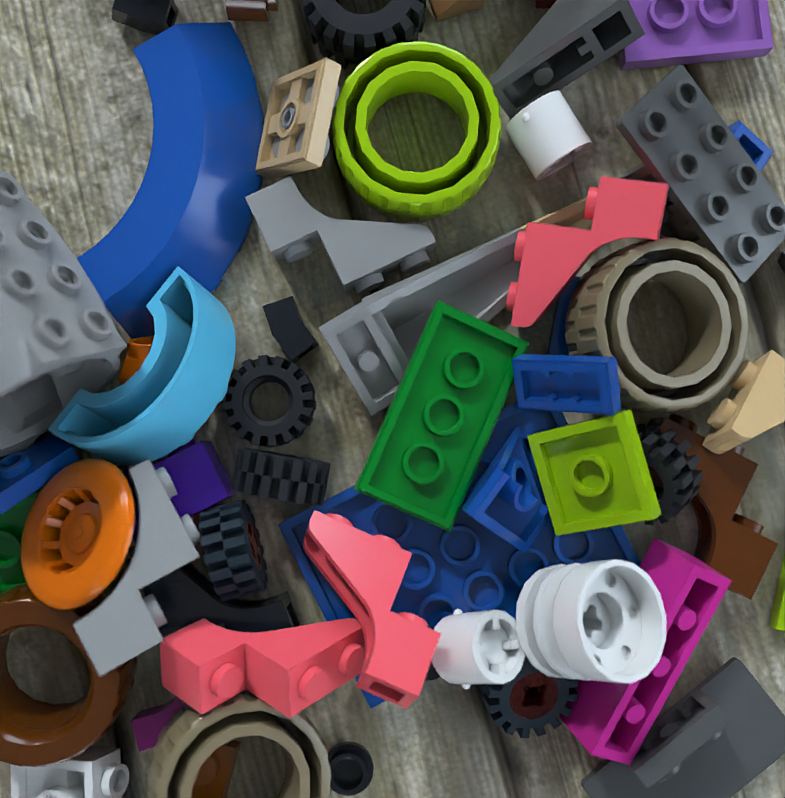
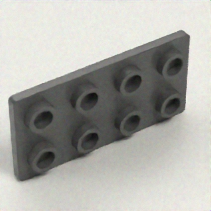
M678 65L616 121L617 129L642 161L639 165L626 171L620 178L669 185L659 239L666 237L677 238L682 241L688 240L696 243L702 248L707 247L710 252L716 255L729 268L738 284L746 282L785 239V205L685 67Z
M733 657L655 719L631 765L606 759L581 780V786L590 798H731L785 754V715L742 661Z

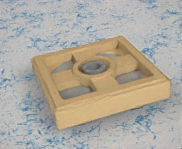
M324 58L272 82L256 164L257 174L271 180L322 167V162L330 147L328 131L332 111L336 107L335 105L340 94L338 86L341 71L340 64Z

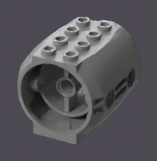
M0 172V457L27 449L39 435L48 431V428L80 388L92 394L101 393L118 372L120 353L127 347L118 333V329L101 296L78 259L52 224L28 198L10 172Z

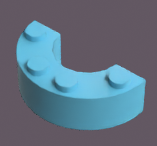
M179 266L176 267L146 305L154 318L155 335L150 352L140 369L125 384L109 392L92 394L80 388L48 428L55 436L115 465H138L148 459L151 462L190 442L195 432L204 424L217 404L226 396L236 350V336L231 316L221 301Z

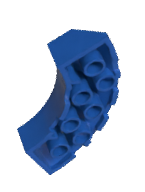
M231 22L175 24L133 49L144 72L152 102L153 140L148 167L133 202L120 221L94 247L77 257L101 296L107 310L131 339L155 335L154 318L146 305L177 266L210 293L213 290L216 291L223 281L221 279L232 263L236 253L240 252L253 221L251 219L253 213L245 197L261 190L263 177L257 174L256 164L264 120L253 71L245 49Z

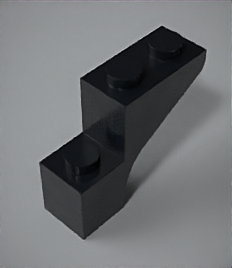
M135 545L128 549L130 557L133 555ZM191 562L143 587L145 596L154 595L167 620V623L158 627L162 638L203 618L215 625L223 623L225 629L246 633L267 632L301 626L288 591L265 599L236 598L225 602L220 599V594L217 595L215 592L214 582H211L210 578Z

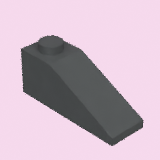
M557 0L489 79L494 88V95L505 113L512 119L533 101L552 91L561 90L645 35V32L628 0Z

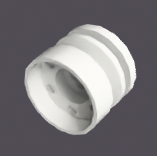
M616 559L593 561L586 564L552 565L537 570L525 582L517 601L515 626L520 646L532 666L549 677L631 684L646 677L660 660L666 641V614L663 602L650 576L634 563Z

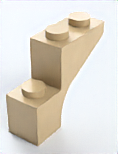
M770 350L754 362L749 360L743 361L737 373L731 379V382L728 384L732 387L727 398L723 399L714 408L707 421L712 427L702 445L716 454L725 453L785 422V359L773 350Z

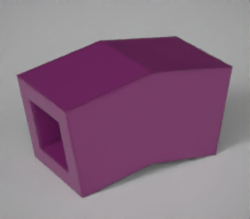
M176 696L165 704L140 710L131 722L139 752L151 749L156 745L162 728L169 723L172 715L179 708L187 705Z

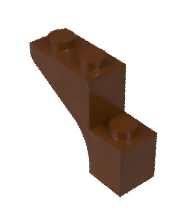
M670 414L669 418L650 419L647 427L655 423L661 425V434L665 433L669 428L678 432L674 441L680 444L686 439L692 445L686 451V454L688 456L697 454L700 463L694 470L703 471V479L697 484L701 487L689 502L694 509L698 523V540L693 556L730 579L731 583L728 590L751 600L778 546V543L761 535L764 526L735 513L758 464L742 456L745 449L740 445L722 454L711 452L702 445L706 437L696 433L699 426L687 418Z

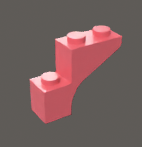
M600 176L598 188L590 187L586 199L584 218L592 220L591 230L527 222L526 232L519 231L514 249V261L521 262L518 282H511L506 300V311L513 312L511 326L525 328L541 320L591 256L604 245L623 238L658 240L669 185Z
M314 510L302 546L304 552L351 610L362 628L365 640V657L356 687L407 709L420 695L441 633L428 628V623L417 615L407 612L396 614L390 611L412 553L402 549L399 543L384 535L372 536L354 528L348 519L333 513L325 515Z
M203 618L163 637V641L159 643L162 686L201 715L242 691L247 690L286 717L291 718L361 674L365 657L363 631L359 621L355 618H345L259 633L232 631L217 626Z

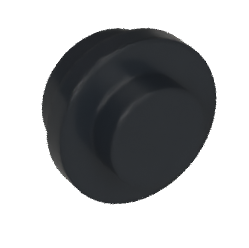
M351 741L341 742L329 750L328 762L331 765L332 774L330 788L334 792L345 796L356 795L365 790L372 780L374 771L373 759L369 751L364 746Z

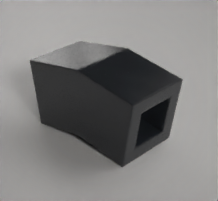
M114 0L112 20L142 32L158 35L175 25L179 10L174 0Z
M293 296L263 306L272 336L294 363L319 345L304 326Z

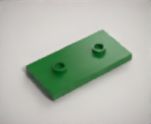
M437 300L353 490L451 532L514 382L512 359L520 354H526L530 343Z

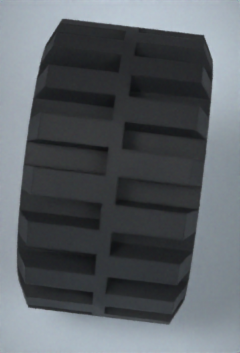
M301 0L305 22L313 44L318 43L319 51L325 58L329 59L335 55V62L340 64L341 68L345 70L349 63L355 64L356 67L360 62L380 49L401 42L418 41V32L422 33L425 23L426 0H390L384 8L371 14L349 12L338 4L339 0Z

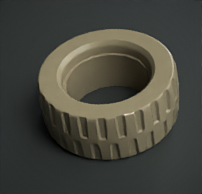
M668 237L631 244L594 263L590 270L583 274L578 281L576 289L572 292L565 318V338L569 355L616 357L621 408L641 413L686 411L712 400L720 391L724 390L737 373L746 351L749 333L746 302L741 288L729 268L716 255L698 244L688 240L682 241L677 238ZM648 279L658 281L668 287L679 299L687 318L688 340L685 352L679 364L666 375L654 372L640 361L630 344L626 321L630 301L640 285Z
M247 690L242 691L202 715L187 704L183 708H179L172 715V719L162 728L158 735L157 743L151 750L149 768L146 771L145 777L146 798H192V787L199 769L215 749L235 738L254 735L277 741L285 755L286 774L277 798H330L332 774L331 765L328 762V751L325 743L320 738L319 731L302 711L288 718Z

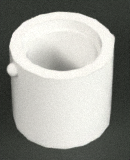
M559 90L545 94L518 112L505 127V131L536 180L544 179L563 169L592 145V141Z
M456 609L452 615L442 618L434 628L435 631L441 633L432 658L434 668L441 678L450 684L462 685V688L466 690L470 688L471 684H505L513 680L521 671L525 659V653L520 646L515 626L516 620L507 612L501 610L463 613L460 609Z

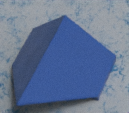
M517 425L466 496L461 509L525 554L551 517L519 425Z

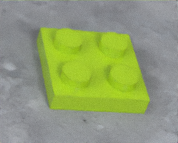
M631 409L617 412L614 415H604L536 432L527 436L556 536L652 520L662 514Z

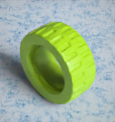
M425 41L393 44L372 53L370 57L355 67L353 73L346 78L342 85V91L334 108L332 132L335 155L342 175L345 177L353 193L358 194L365 205L376 209L381 215L394 217L399 221L426 222L433 218L448 216L452 211L459 210L465 206L471 197L476 196L494 166L502 132V121L499 118V101L494 95V88L483 75L482 70L460 52L441 44ZM424 93L435 96L446 102L459 116L465 134L464 143L459 153L442 167L426 172L402 171L385 162L371 146L368 129L377 110L390 99L403 94Z

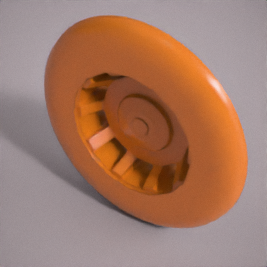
M85 459L66 466L46 483L30 508L21 540L22 570L31 592L37 599L49 607L65 610L77 608L90 602L110 584L124 562L134 529V500L126 477L112 463L101 459Z

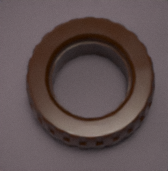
M27 583L12 587L0 595V761L11 765L45 767L66 762L70 758L86 752L92 744L97 743L120 714L135 681L134 675L137 671L138 661L136 656L99 677L73 626L77 619L89 613L106 598L103 594L100 593L93 600L80 607L65 610L55 609L41 602L31 592ZM43 627L56 631L71 640L82 652L89 667L91 684L88 694L71 703L53 705L34 700L19 689L8 672L5 652L10 634L18 628Z

